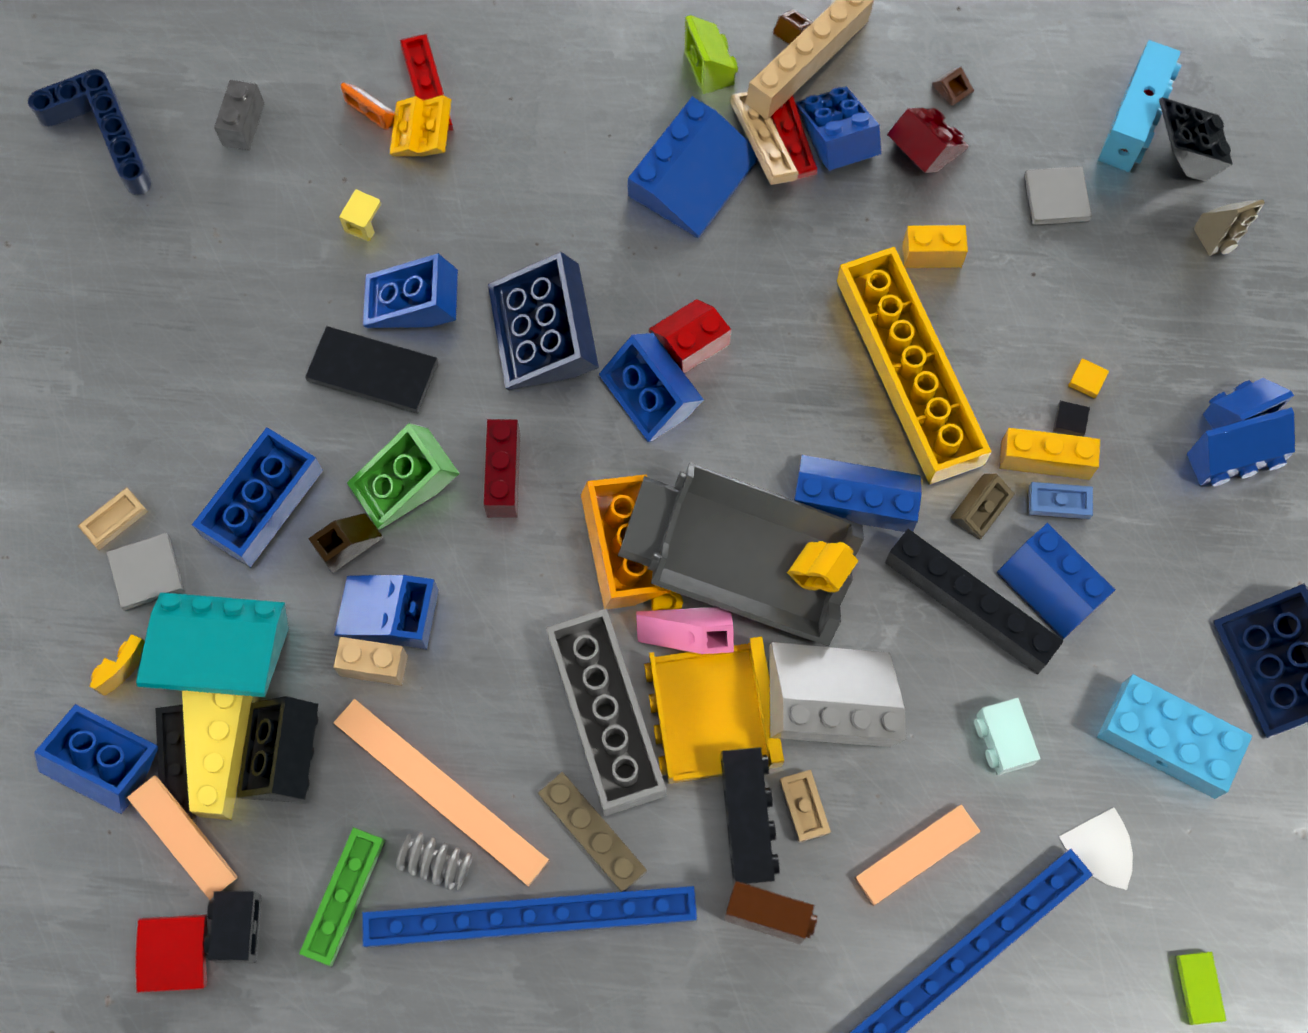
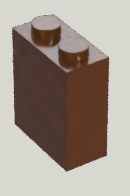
M735 881L724 921L801 944L806 938L810 939V936H813L818 915L812 914L813 904Z

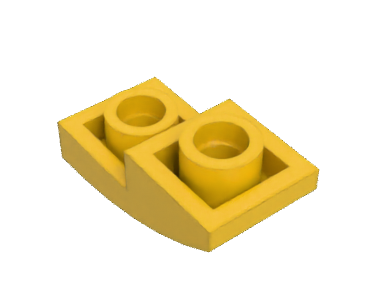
M131 634L129 639L120 646L116 662L104 658L101 665L99 664L95 667L91 675L89 687L105 696L120 686L140 665L145 641Z

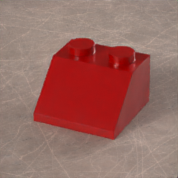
M695 299L649 328V332L655 334L684 374L729 346L732 330L713 306L698 299Z

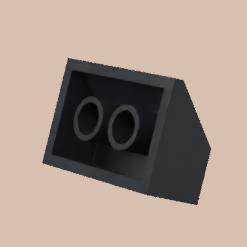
M288 696L251 703L237 798L279 802L305 800L310 784L308 777L310 763L314 755L313 741L315 729L318 725L317 712L319 704Z

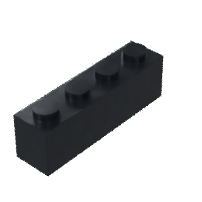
M761 747L721 751L720 761L733 885L735 881L744 884L775 881L774 874H780L778 854H772L771 841L776 840V829L774 821H769L767 808L773 806L771 788H765L764 775L769 774L768 756L762 755Z

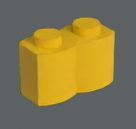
M808 542L787 574L804 589L838 592L859 560L853 555L854 551L845 543Z

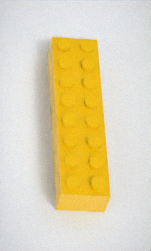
M895 246L841 264L837 277L838 286L929 485L985 465L992 451Z

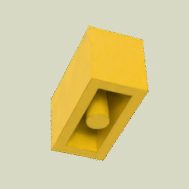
M966 225L907 226L903 239L905 268H962L968 252Z

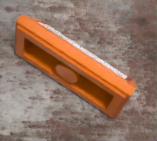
M344 82L340 85L347 104L384 130H388L394 124L395 112L357 86Z

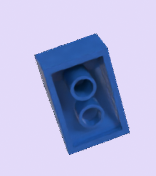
M437 253L367 274L365 280L363 326L365 328L434 327L456 321L458 269Z

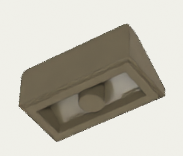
M983 474L952 514L951 519L977 539H982L1015 493L998 474Z

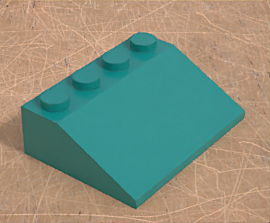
M160 592L149 619L136 679L137 687L265 697L289 630L285 602Z

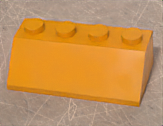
M647 474L587 481L581 493L604 609L635 606L671 592L668 589L651 584L653 571L648 570V566L618 556L644 476L647 477Z

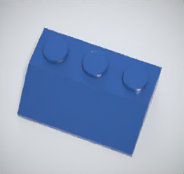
M654 333L631 335L598 374L648 442L655 440L685 421L704 401Z
M1291 407L1205 431L1187 453L1200 486L1210 483L1213 486H1219L1231 480L1230 478L1240 475L1243 479L1257 474L1260 469L1268 467L1272 471L1287 464L1286 460L1295 452L1294 411Z
M1048 523L1028 539L997 571V574L1062 640L1115 591Z
M75 704L35 750L34 754L39 773L122 815L131 803L127 797L144 784L157 753L158 745Z

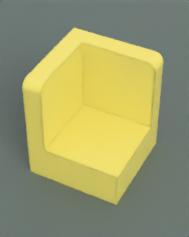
M355 189L339 216L344 231L369 242L375 233L371 220L381 205L380 200Z

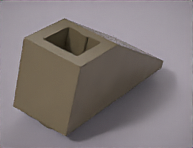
M1263 199L1227 204L1203 213L1193 229L1209 256L1220 252L1227 254L1237 248V243L1248 232L1247 228L1257 219L1258 212L1265 204Z

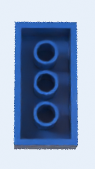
M266 427L192 523V526L201 537L251 568L323 472V469L315 456Z

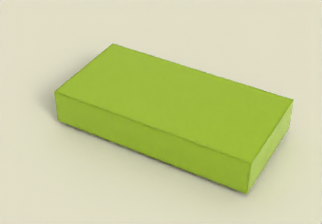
M1204 952L1176 956L1190 1025L1227 1021L1213 953Z

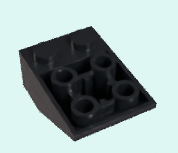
M1164 97L1159 99L1171 149L1186 176L1206 182L1233 165L1230 156L1231 149L1225 138L1224 123L1220 115Z

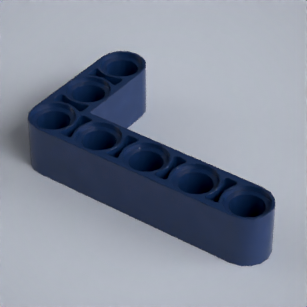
M98 69L89 70L31 93L28 98V105L43 126H55L93 111L116 170L128 191L134 195H141L150 189L152 184L151 178L117 95L103 71Z

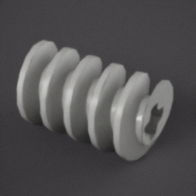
M420 832L414 840L411 839L410 833L399 852L396 862L397 869L402 871L408 866V872L413 876L420 871L421 879L425 881L433 875V884L438 886L445 880V889L450 891L457 885L458 891L468 873L472 853L468 852L461 860L459 859L460 848L456 847L449 855L447 854V843L444 842L437 850L435 849V838L432 837L425 845L423 844V833Z

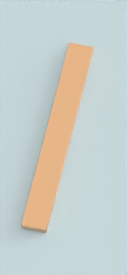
M355 698L333 722L335 726L528 887L550 862L548 858Z

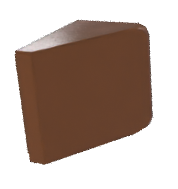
M792 9L779 16L773 34L787 44H790L812 21Z
M962 66L950 70L932 82L934 88L951 106L974 92Z

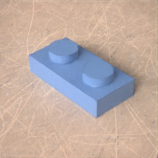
M1031 482L1029 485V515L1091 519L1093 516V487Z

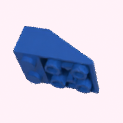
M847 86L837 87L830 92L811 95L804 100L795 102L815 151L829 171L882 154L879 123Z
M408 575L347 576L334 635L427 649L439 592L435 580Z

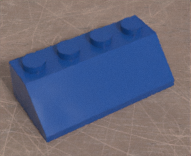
M802 455L794 501L861 525L901 532L910 529L913 532L918 522L922 495L921 475Z

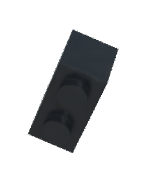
M214 891L213 900L209 901L207 908L208 920H211L210 934L206 935L204 941V952L208 955L209 961L216 963H256L261 894L254 891Z

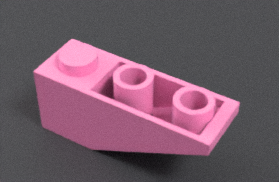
M718 607L636 612L638 642L699 654L734 652L733 621L730 611Z

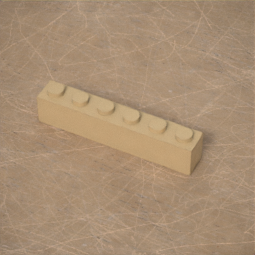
M836 0L749 82L745 104L768 119L868 23L874 0Z

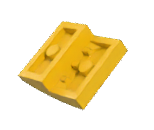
M442 95L428 100H422L415 96L397 101L390 155L415 157L445 153L452 99Z

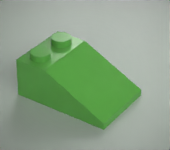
M408 423L347 484L377 529H382L437 495L460 473L428 428Z

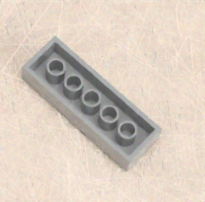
M607 608L546 627L604 816L666 797L667 789Z

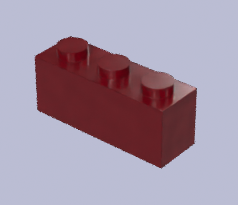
M487 419L484 508L487 518H518L520 429L518 419Z

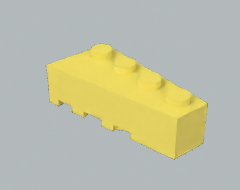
M182 691L189 811L198 817L232 820L253 696Z

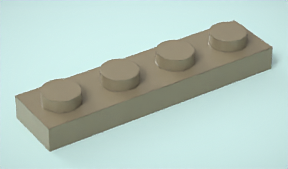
M563 772L538 792L541 799L621 892H625L647 873V869Z

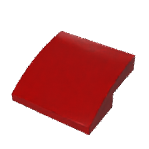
M207 915L140 918L138 920L136 992L204 989L206 987L207 970L204 941L208 934Z

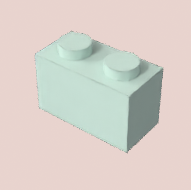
M1019 698L983 707L976 714L977 719L974 721L976 731L980 738L984 737L988 748L985 750L986 759L989 766L995 768L997 776L1032 766L1041 759Z

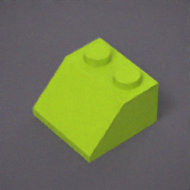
M692 15L685 16L684 51L702 93L707 94L733 86L735 73L738 72V65L735 57H730L728 53L726 36L720 34L717 25Z

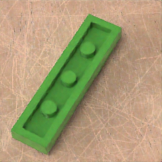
M353 827L299 952L300 955L328 966H333L385 840L383 838Z

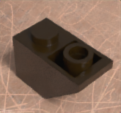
M363 513L334 520L308 539L330 571L334 573L383 539V536L367 514Z

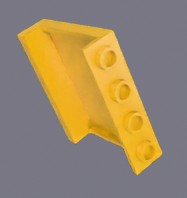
M762 636L750 638L749 643L734 645V652L699 654L685 652L658 657L654 656V652L649 653L650 663H644L646 682H653L654 693L649 694L651 713L657 712L659 724L653 725L656 744H662L664 756H659L658 761L662 776L667 775L668 784L722 776L720 753L726 750L761 747L762 755L768 756L769 769L783 766L784 756L781 739L770 738V677Z

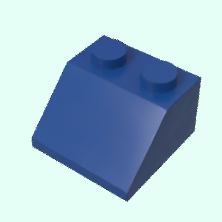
M1265 378L1253 383L1247 380L1234 389L1235 392L1228 395L1222 392L1209 400L1210 406L1203 415L1211 428L1215 429L1280 411L1293 398L1294 394L1291 390Z

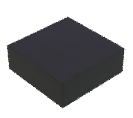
M1060 401L1057 407L1053 432L1084 437L1090 407Z

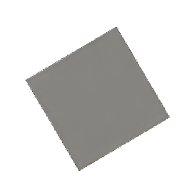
M1083 166L1026 170L1024 177L1033 225L1090 221L1092 215Z
M167 532L107 552L120 607L124 611L156 601L160 592L177 594L184 591L171 539Z

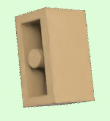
M340 637L333 668L341 677L402 686L408 655L403 646Z

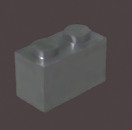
M229 80L214 126L222 146L250 151L265 104L257 84Z

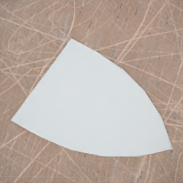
M1114 807L1059 836L1066 850L1072 849L1091 871L1093 878L1107 885L1127 890L1132 874L1133 851L1130 836Z

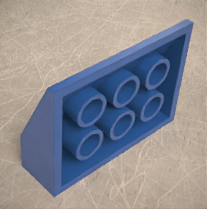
M691 97L628 177V196L699 239L757 163L758 158L750 142L713 108Z

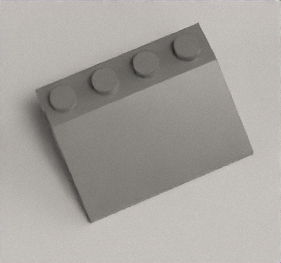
M777 642L769 643L770 738L892 747L906 740L905 706L890 653Z

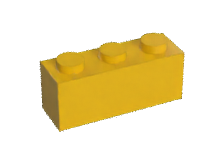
M1008 427L1001 441L999 469L1090 480L1099 468L1100 439Z

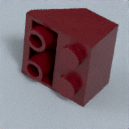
M907 108L887 133L925 173L939 171L969 147L963 140L964 135L955 127H950L944 121L945 116L936 108Z

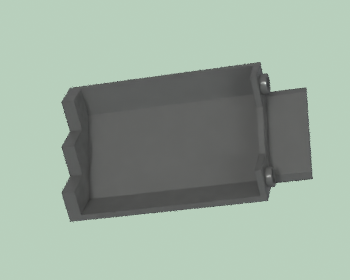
M689 463L685 473L680 471L674 487L644 476L618 556L648 566V570L653 571L651 584L829 647L841 623L840 605L853 580L852 572L838 592L804 589L787 572L808 542L823 541L827 544L842 542L852 548L854 551L853 555L856 557L864 540L863 525Z

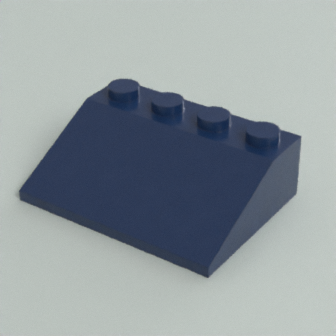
M559 252L488 284L506 389L513 390L572 379L599 368L579 263L564 253Z
M1301 584L1213 621L1266 738L1308 724V587L1305 584Z

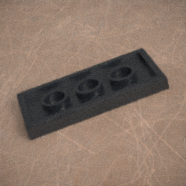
M326 326L305 378L308 382L418 414L438 364L437 357Z

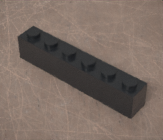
M910 529L905 531L890 550L885 561L888 566L1036 674L1041 672L1064 642Z

